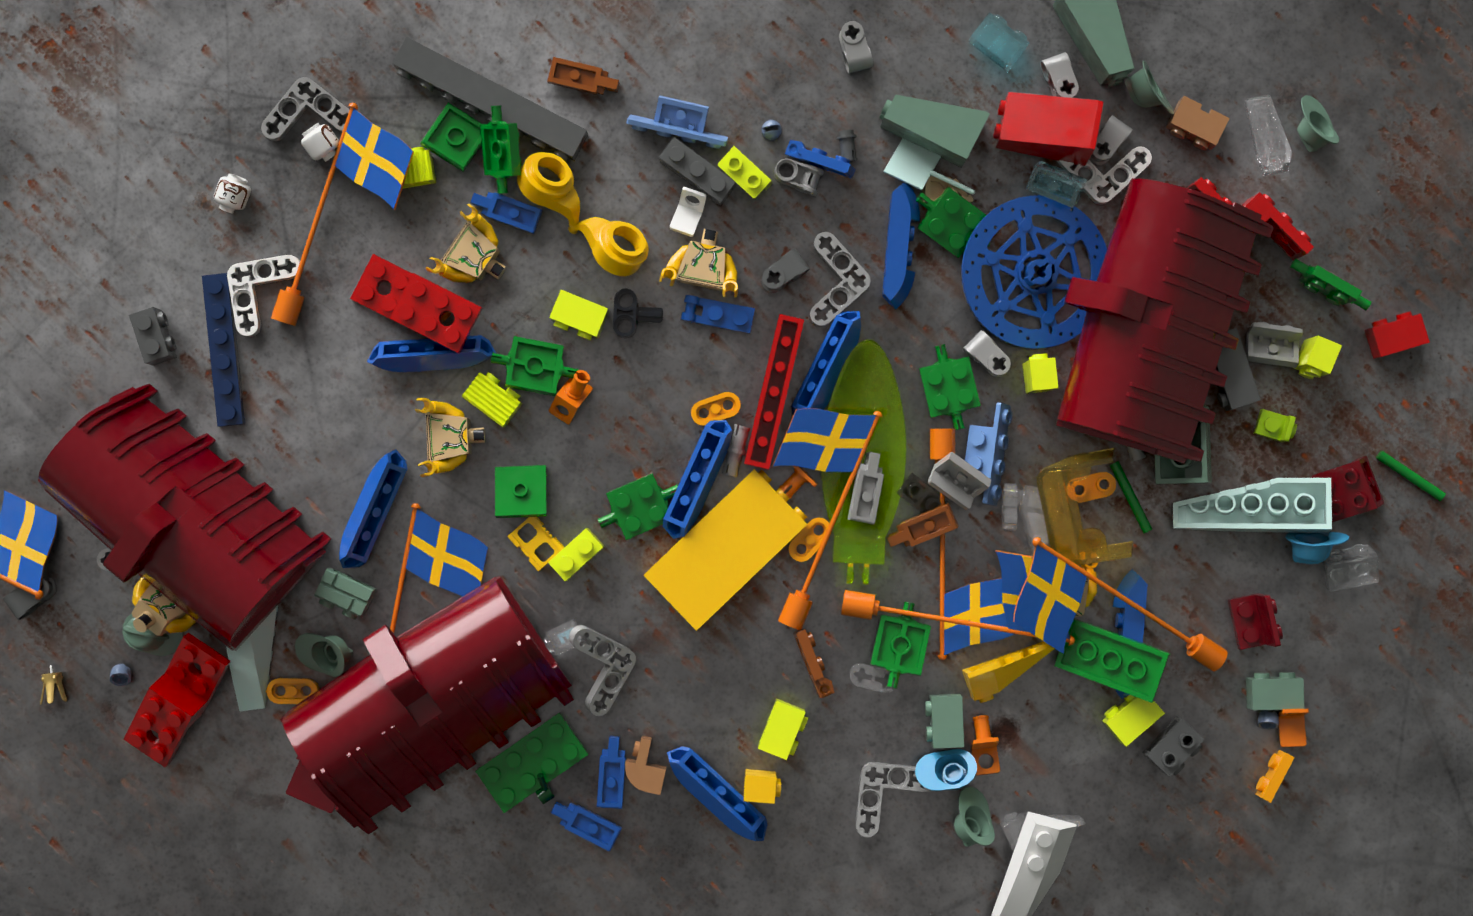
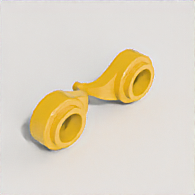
M546 152L531 154L525 160L521 167V175H517V183L523 195L537 205L547 207L564 215L569 221V232L576 234L579 230L584 234L592 249L595 260L604 270L617 276H630L636 273L649 253L648 243L642 232L630 223L621 221L610 222L599 217L579 222L580 200L573 186L574 176L568 164L559 156ZM541 166L551 170L560 178V181L553 182L547 180L541 175L538 167ZM613 235L623 237L629 241L635 248V251H626L620 248L615 243Z

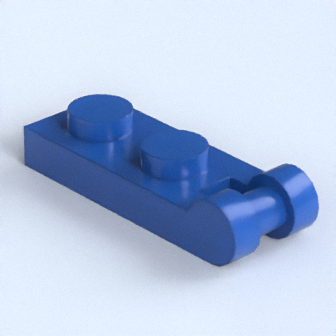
M685 295L684 303H686L685 312L681 314L680 320L750 334L755 308ZM696 306L703 307L702 316L695 315Z

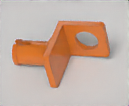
M576 371L574 377L569 378L556 394L549 408V413L568 425L572 422L578 408L593 390L587 384L590 381V376L586 371ZM557 406H564L568 410L569 415L562 414Z
M793 466L795 472L779 486L784 492L792 485V488L786 493L789 498H792L805 482H810L814 487L818 485L802 467Z
M980 715L973 717L976 740L972 742L971 753L977 763L976 776L999 773L1000 764L997 752L999 738L991 737L989 716ZM984 754L991 756L993 759V765L988 769L982 768L979 765V757Z

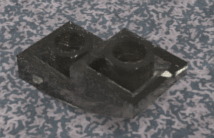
M913 473L908 476L896 492L921 514L941 506L940 495Z

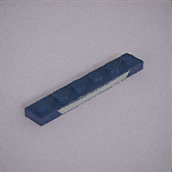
M227 273L203 275L202 284L217 427L245 424L234 314Z

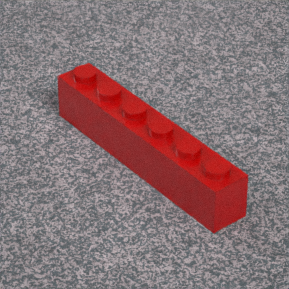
M779 314L744 465L765 470L770 468L804 319Z

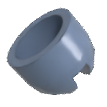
M768 120L763 124L762 136L766 140L775 141L781 136L782 127L779 122ZM778 127V130L768 132L765 130V128Z
M116 664L110 672V682L116 686H125L130 683L131 669L126 667L125 664Z
M1262 710L1258 716V726L1263 729H1277L1279 727L1277 712L1272 710L1270 713L1268 710Z

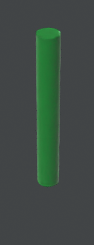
M1381 450L1376 456L1377 460L1438 501L1445 497V492Z
M1117 461L1110 464L1143 534L1151 531L1152 527L1120 462Z

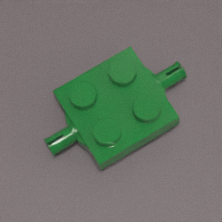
M502 105L491 106L492 121L488 124H480L484 175H491L497 178V194L508 193L507 178L521 175L520 136L517 123L502 121Z
M949 186L934 201L922 192L919 195L922 199L917 197L916 202L925 207L927 212L917 228L959 258L964 252L973 230L986 214Z
M1297 258L1290 265V268L1302 274L1299 281L1304 283V288L1313 293H1322L1327 296L1326 300L1333 305L1339 306L1340 304L1351 303L1366 311L1372 301L1360 296L1362 293L1360 289L1318 265L1315 267L1308 266Z
M517 336L513 337L511 350L508 355L492 352L491 363L506 366L507 375L504 387L550 396L556 395L557 384L561 376L573 378L576 371H578V369L563 366V345Z
M945 344L941 345L943 355H941L938 345L935 346L938 361L931 366L919 368L931 418L941 415L952 416L954 429L959 430L957 420H959L960 429H963L965 427L961 413L981 406L970 358L948 359Z
M653 473L607 492L606 495L611 505V513L598 518L601 528L616 522L621 528L625 539L628 540L662 525L668 510L667 500L674 496L675 492L672 491L677 490L678 485L676 484L663 490L657 484Z
M904 602L903 610L913 611L915 604L910 603L909 605V602ZM880 615L870 665L884 668L890 672L886 687L897 689L900 674L921 676L931 625L918 623L912 619V616L891 617Z

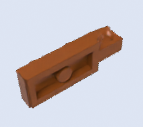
M553 57L547 80L549 84L596 95H603L604 90L618 93L620 85L619 80L609 78V73L603 71L602 68Z
M949 503L898 524L896 526L898 531L889 534L887 540L890 547L904 542L906 547L910 545L913 547L955 530L959 525Z
M806 629L795 631L793 635L818 697L821 699L833 694L832 681L824 678L822 673L825 670L823 661L820 656L816 657L812 648L816 646L812 633H807Z

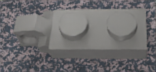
M866 452L864 464L860 463L855 477L848 520L873 525L875 523L884 477L882 468L878 467L880 454Z

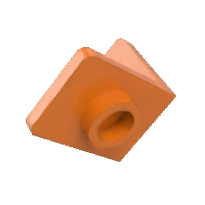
M1283 709L1277 713L1279 717L1278 728L1281 747L1306 746L1304 715L1309 713V709Z

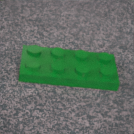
M1074 618L1068 632L1069 637L1070 635L1073 636L1075 642L1073 645L1065 642L1064 654L1059 651L1054 666L1153 703L1170 653Z
M559 712L478 768L475 772L503 813H505L541 788L537 778L539 773H543L545 781L548 783L582 760L589 753Z

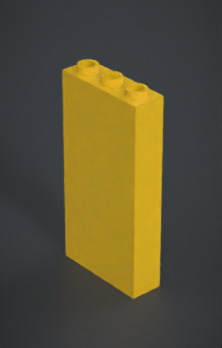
M754 469L644 574V577L696 631L807 525L804 521L807 516L797 506L794 509L791 508L787 503L790 498L780 488L775 491L769 485L772 480L762 469L759 472Z

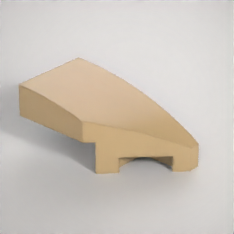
M934 176L929 177L922 189V192L934 201L949 186L967 201L973 202L971 195Z

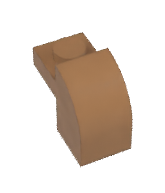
M642 736L641 741H635L632 756L637 757V760L627 758L625 772L630 783L637 789L661 795L667 767L647 763L652 737Z

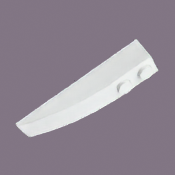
M1032 812L1027 813L991 916L1033 915L1061 872L1077 827L1076 824Z

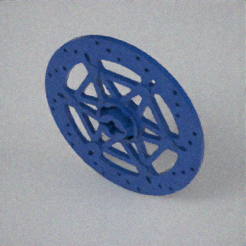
M1036 195L1007 201L990 211L978 223L964 250L961 275L967 303L976 319L986 330L1006 343L1034 349L1060 345L1081 333L1086 311L1078 308L1068 319L1057 324L1055 314L1066 304L1064 303L1066 295L1053 306L1052 289H1069L1068 284L1057 283L1059 274L1070 280L1072 277L1084 279L1081 277L1074 245L1079 240L1083 242L1089 256L1091 269L1089 280L1097 281L1107 247L1101 233L1091 219L1077 207L1066 201L1054 197ZM1021 210L1023 211L1024 218L1021 216ZM1033 215L1052 217L1065 223L1068 226V230L1064 234H1059L1033 226L1031 217ZM1015 220L1018 230L996 252L988 250L987 246L993 236L1004 225ZM1080 228V231L1076 234L1075 231ZM1026 233L1031 238L1035 247L1034 250L1027 251ZM1036 233L1055 238L1056 241L1042 249ZM1019 238L1020 256L1004 254V251ZM1063 244L1064 248L1057 258L1054 259L1050 252ZM1067 253L1070 256L1073 274L1059 267ZM977 254L984 255V258L978 257ZM1037 255L1042 256L1041 259L1030 260L1024 263L1027 258L1037 257ZM1000 259L1015 261L1014 270L1000 264ZM982 265L990 266L992 269L998 294V300L993 305L990 304L983 288ZM1040 267L1037 272L1039 276L1033 277L1035 274V270L1033 268ZM999 270L1014 278L1005 292L1002 288ZM1048 282L1046 286L1036 287L1035 289L1030 288V286L1032 285H1040ZM1018 285L1023 292L1009 301L1008 297ZM1039 294H1046V311L1043 310L1040 303ZM1030 295L1036 311L1019 307L1017 303ZM1009 310L1039 318L1041 328L1027 329L1008 322L1004 315ZM997 311V314L992 317V314Z

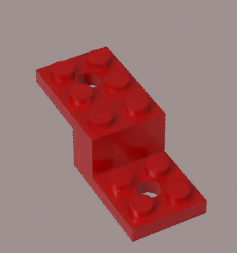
M1200 177L1187 188L1210 195L1232 205L1228 198H1222L1216 192V186L1208 179L1204 180ZM1259 192L1242 204V206L1261 214L1262 220L1274 226L1271 239L1292 260L1308 254L1314 248L1310 243V237L1305 232L1298 231L1292 225V219L1286 213H1280L1274 207L1275 203L1268 195H1262Z
M375 254L372 255L350 298L459 354L483 309L463 297L415 273H410ZM384 281L390 282L392 287L387 295H381L378 290L380 283ZM446 312L453 313L455 317L453 324L450 326H444L441 323V316Z
M187 633L182 638L166 672L149 687L123 740L166 768L171 763L188 728L205 712L231 661L190 633ZM194 663L200 665L201 671L194 666ZM152 730L158 734V738L153 735Z

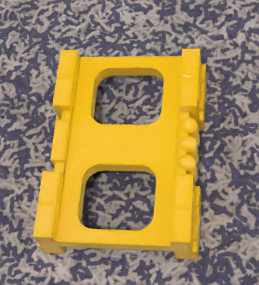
M529 517L507 537L517 548H521V551L530 558L528 561L539 572L565 547L556 537L552 538L553 535L549 534L550 532L546 527H542L544 523L538 517ZM527 523H530L536 529L537 535L526 543L518 535V531ZM544 542L548 543L554 550V554L545 562L541 561L535 554V550Z

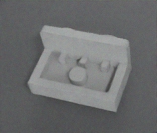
M1253 322L1246 333L1247 360L1296 368L1299 364V340L1303 335V329L1294 328L1289 325L1279 326L1266 322Z
M950 452L934 464L928 484L964 510H968L971 508L974 498L988 489L992 480L961 457Z

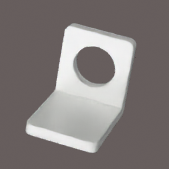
M683 187L678 207L669 227L670 230L693 237L702 216L707 195ZM686 196L696 197L699 203L690 202Z

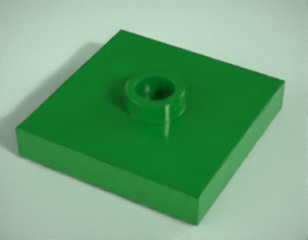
M448 102L422 139L420 145L464 172L482 146L480 127L482 123Z
M546 465L495 467L496 518L547 516Z

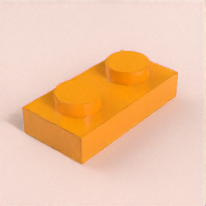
M1281 750L1277 754L1274 753L1268 762V767H1270L1268 772L1259 779L1256 785L1258 791L1255 795L1271 803L1295 757Z

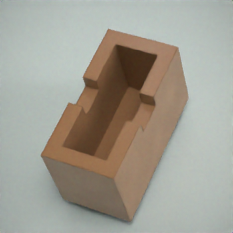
M1183 96L1178 101L1174 114L1171 115L1165 128L1171 130L1170 133L1177 138H1187L1193 141V145L1199 149L1211 150L1217 145L1230 118L1212 109L1207 113L1200 109L1202 104Z

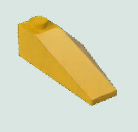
M1042 641L963 669L962 673L971 698L974 701L979 700L980 703L994 699L993 694L999 693L1055 648Z

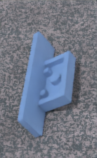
M661 95L658 98L654 120L636 115H629L627 118V124L632 125V129L638 131L656 130V134L664 137H671L673 134L681 136V140L690 143H696V140L706 142V146L719 149L721 146H726L728 141L726 136L704 131L709 110L708 106Z
M997 402L993 427L970 425L965 455L967 463L992 480L990 487L984 491L982 502L983 504L997 506L1002 494L1000 482L1001 475L1005 471L1004 454L1009 444L1008 426L1012 421L1011 406Z

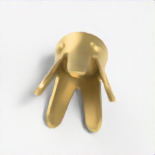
M50 666V673L41 675L43 689L40 705L43 702L45 686L47 702L49 704L53 703L55 683L62 700L67 702L62 684V672L53 673V668Z

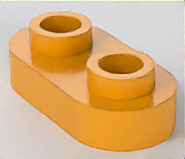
M724 392L696 402L691 409V416L696 424L705 426L709 421L725 420L734 417L739 412L741 403L736 394ZM727 400L733 403V407L730 410H726L723 407V403ZM707 409L709 411L708 417L701 418L699 411Z
M1098 472L1076 477L1067 482L1065 495L1074 503L1108 497L1116 489V480L1108 472ZM1101 480L1107 481L1108 486L1106 489L1100 487ZM1077 485H1080L1083 488V493L1081 495H1077L1075 493V487Z
M824 518L810 520L790 542V556L799 562L809 560L820 548L830 523ZM815 526H822L823 533L821 535L814 533ZM799 544H804L806 546L805 553L799 554L796 547Z
M277 678L268 684L266 693L269 700L273 703L298 704L310 696L303 693L305 686L311 689L310 695L319 690V686L311 678ZM279 686L285 688L284 695L278 693Z

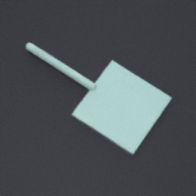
M902 138L883 171L920 190L924 188L929 177L932 175L967 193L975 194V190L933 171L941 158L940 155Z

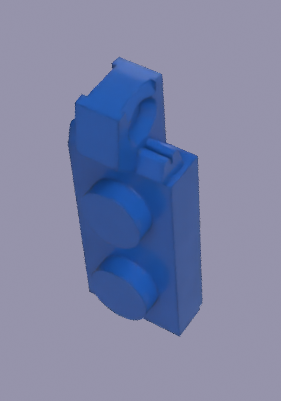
M789 141L785 152L786 156L850 179L853 178L855 168L849 164V159L838 155L834 159L826 156L827 152L821 149L813 148L810 151L800 141Z
M488 192L487 197L474 193L470 202L483 208L481 214L486 215V217L535 234L543 212L540 208L497 194L496 192Z
M610 736L608 749H602V755H600L597 807L623 808L626 757L625 750H619L620 736Z
M556 802L551 810L552 814L562 818L560 824L565 827L564 829L607 851H611L622 827L571 802L568 807Z

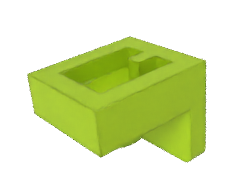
M1260 409L1253 434L1279 442H1288L1296 433V417Z

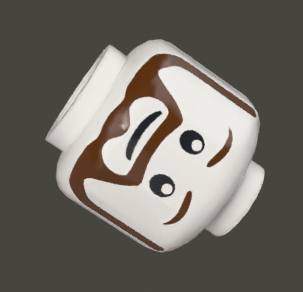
M316 123L302 133L304 138L301 140V144L313 160L316 161L323 158L326 162L335 156V148L338 147L339 139L327 124L320 125Z
M228 174L227 177L219 179L214 193V200L220 204L219 209L234 213V210H243L251 193V188L247 185L248 181L234 174Z

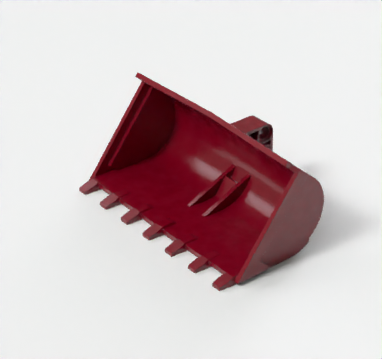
M1132 178L1097 281L1072 277L1064 303L1084 310L1087 313L1056 426L1181 463H1185L1186 459L1201 462L1204 450L1191 445L1198 421L1213 424L1216 413L1203 406L1210 385L1224 387L1227 376L1217 371L1216 367L1222 348L1236 350L1239 341L1238 338L1227 333L1233 312L1237 310L1247 313L1250 301L1238 295L1244 274L1246 272L1259 276L1262 264L1249 258L1255 236L1258 234L1271 238L1274 226L1262 220L1261 214L1238 203L1227 204L1202 192L1169 183Z
M146 384L136 389L134 387L111 397L109 402L86 414L65 434L44 461L39 472L38 481L53 499L111 550L103 566L118 579L125 583L134 576L139 575L230 650L237 651L326 553L323 548L330 542L331 538L324 532L310 538L294 523L302 515L300 511L292 507L281 512L266 499L273 491V488L266 482L255 487L250 485L237 473L244 466L239 459L234 458L224 462L208 449L216 441L212 436L206 433L195 438L179 425L187 417L185 413L178 408L165 414L148 400L158 391L151 384Z
M495 576L397 637L386 624L365 637L363 641L370 655L292 707L280 720L299 759L321 791L336 805V811L353 828L358 826L369 835L378 829V826L371 818L372 816L390 805H393L401 813L411 807V804L405 797L407 794L423 784L436 791L444 785L438 776L439 774L458 762L466 770L476 765L477 763L471 754L490 741L499 749L505 746L509 741L503 732L520 720L524 719L531 727L540 723L541 720L535 710L556 697L566 706L574 699L568 690L572 686L502 577Z

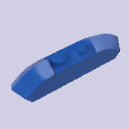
M903 183L896 188L890 198L882 296L895 310L908 296L915 278V272L906 270V267L911 266L912 251H908L909 241H913L915 226H910V222H920L919 204L916 202L917 197L912 187L907 183Z
M847 311L836 315L791 405L792 415H794L796 409L817 408L824 410L828 405L857 347L861 331L860 311Z
M481 335L468 336L460 354L431 339L379 342L373 348L367 362L381 369L393 372L449 370L478 365L490 359L492 352H496L490 341Z
M727 420L709 421L703 429L663 519V527L673 539L684 537L689 532L705 504L729 448L732 429Z
M396 449L384 455L377 462L365 482L341 539L339 559L343 568L361 567L367 562L407 471V462Z
M1132 569L1123 578L1117 591L1146 609L1148 584ZM1114 596L1113 607L1120 608V613H1116L1115 627L1119 628L1118 634L1143 643L1145 615ZM1116 690L1117 694L1120 696L1121 699L1129 695L1122 691Z
M682 746L667 752L670 766L676 778L709 811L738 835L753 841H764L767 829L766 817L750 802H745L743 796L711 766L688 747Z

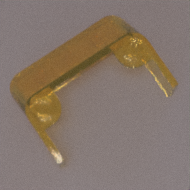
M1114 448L1070 456L1044 467L1037 476V486L1050 548L1078 566L1132 557L1133 541L1107 545L1106 536L1100 529H1083L1074 481L1083 480L1089 476L1091 466L1113 463L1115 456Z

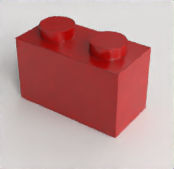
M1411 311L1395 315L1397 320L1388 323L1387 318L1372 322L1373 328L1364 331L1373 359L1430 343L1421 313L1412 316Z

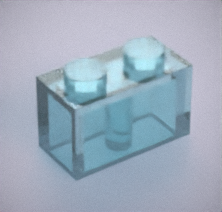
M989 12L970 37L969 43L1005 71L1009 72L1030 43L1027 41L1024 33L1017 29L1014 31L1006 25L1007 21L1003 17Z
M1039 161L1033 168L1026 189L1073 208L1079 202L1088 179Z

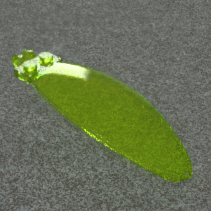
M866 339L857 344L847 357L833 390L828 411L847 415H874L875 411H880L883 414V417H880L861 461V464H864L866 452L880 454L878 467L882 468L884 477L875 523L873 525L848 520L855 483L854 477L833 527L835 535L833 563H848L847 584H853L854 581L853 565L864 564L862 581L863 584L869 585V564L884 565L885 537L891 527L901 497L906 466V430L900 393L890 361L877 342ZM821 471L823 495L829 521L833 517L851 472Z

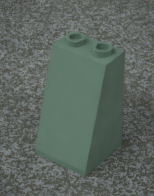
M1055 0L1053 4L1055 12L1099 84H1108L1109 87L1124 83L1123 80L1128 78V75L1134 69L1117 1Z
M895 95L893 101H886L879 118L883 120L881 128L938 154L942 159L962 168L990 113Z

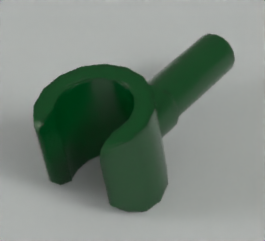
M539 773L537 778L541 788L536 791V794L542 804H545L554 798V794L551 792L549 784L546 783L543 773Z

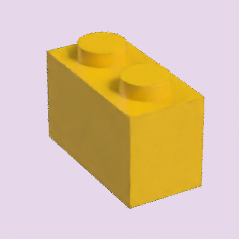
M745 769L743 800L745 802L775 804V797H780L781 778H777L776 771Z

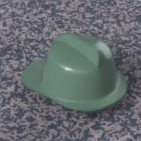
M1143 60V68L1125 80V85L1131 99L1137 105L1145 108L1163 105L1173 115L1174 111L1169 101L1155 82L1149 66Z
M1305 95L1302 97L1301 107L1304 117L1298 125L1297 132L1307 150L1315 152L1328 143L1337 144L1339 137L1332 126L1325 108L1311 96Z
M132 613L126 618L123 624V637L126 643L135 650L166 656L177 650L183 638V632H167L162 636L155 635L149 629L145 632H139L133 625L135 618L132 616Z
M305 633L300 635L295 642L296 655L306 667L333 677L340 676L344 672L345 664L353 655V650L348 648L345 641L335 635L322 637L312 633Z
M966 787L960 792L958 798L960 813L955 818L954 829L958 837L963 841L964 846L970 847L974 844L990 845L994 841L995 833L987 800L978 789Z

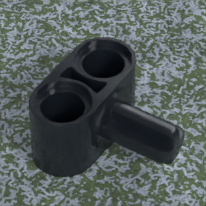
M624 288L615 294L613 329L620 338L627 339L634 336L638 322H662L663 309L639 307L638 298L631 289ZM623 295H630L633 297V303L629 307H622L619 304L620 298ZM622 320H629L632 323V328L627 333H622L618 330V325Z

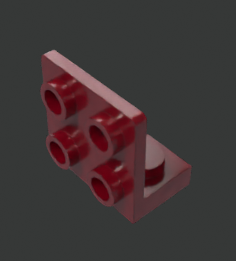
M1367 456L1312 475V478H1331L1332 522L1377 509L1384 504Z
M1256 593L1228 599L1239 650L1262 645L1281 646L1280 640L1283 639V633L1280 625L1276 624L1274 614H1277V606L1275 600L1271 599L1270 595Z
M297 755L296 759L299 760V763L288 785L286 794L328 813H332L336 805L317 786Z

